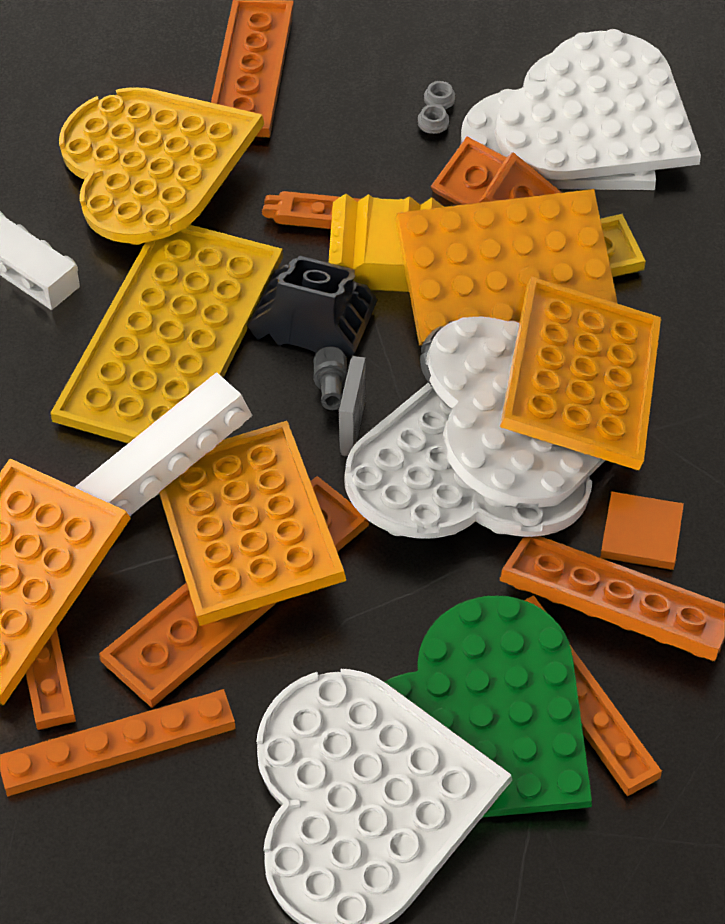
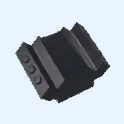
M299 256L291 260L289 265L285 264L273 271L247 323V327L257 340L270 333L279 346L291 344L309 349L315 353L325 347H336L342 350L347 358L355 353L378 299L366 284L354 282L355 269Z

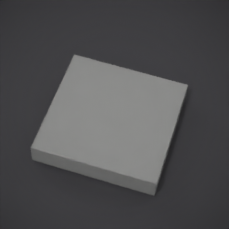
M353 356L350 360L339 408L340 453L343 456H348L357 442L365 407L364 357Z

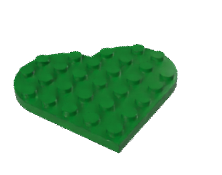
M509 596L477 597L450 608L433 623L426 633L418 655V671L395 676L386 680L385 683L511 774V783L483 817L592 807L573 656L569 641L562 628L548 613L538 606Z

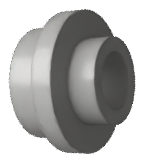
M435 81L426 89L424 101L426 105L437 104L447 109L455 102V92L449 83Z
M430 104L425 106L418 115V126L427 133H440L449 126V116L442 106Z

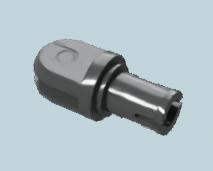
M336 347L322 348L314 357V382L321 389L322 406L328 410L340 408L342 388L345 386L348 373L346 356L342 350Z

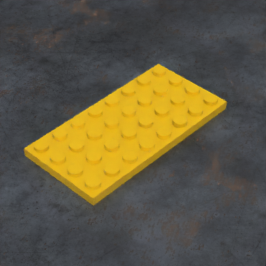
M193 225L168 237L145 242L50 413L52 422L130 443L216 372L221 377H224L248 329V321L273 271L278 269L283 259V249Z

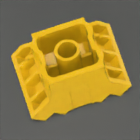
M344 194L333 202L329 263L355 269L354 282L366 284L370 290L409 292L396 215L398 212L444 206L434 198H430L420 205L410 196L398 200L379 199L368 194L357 202L348 194Z

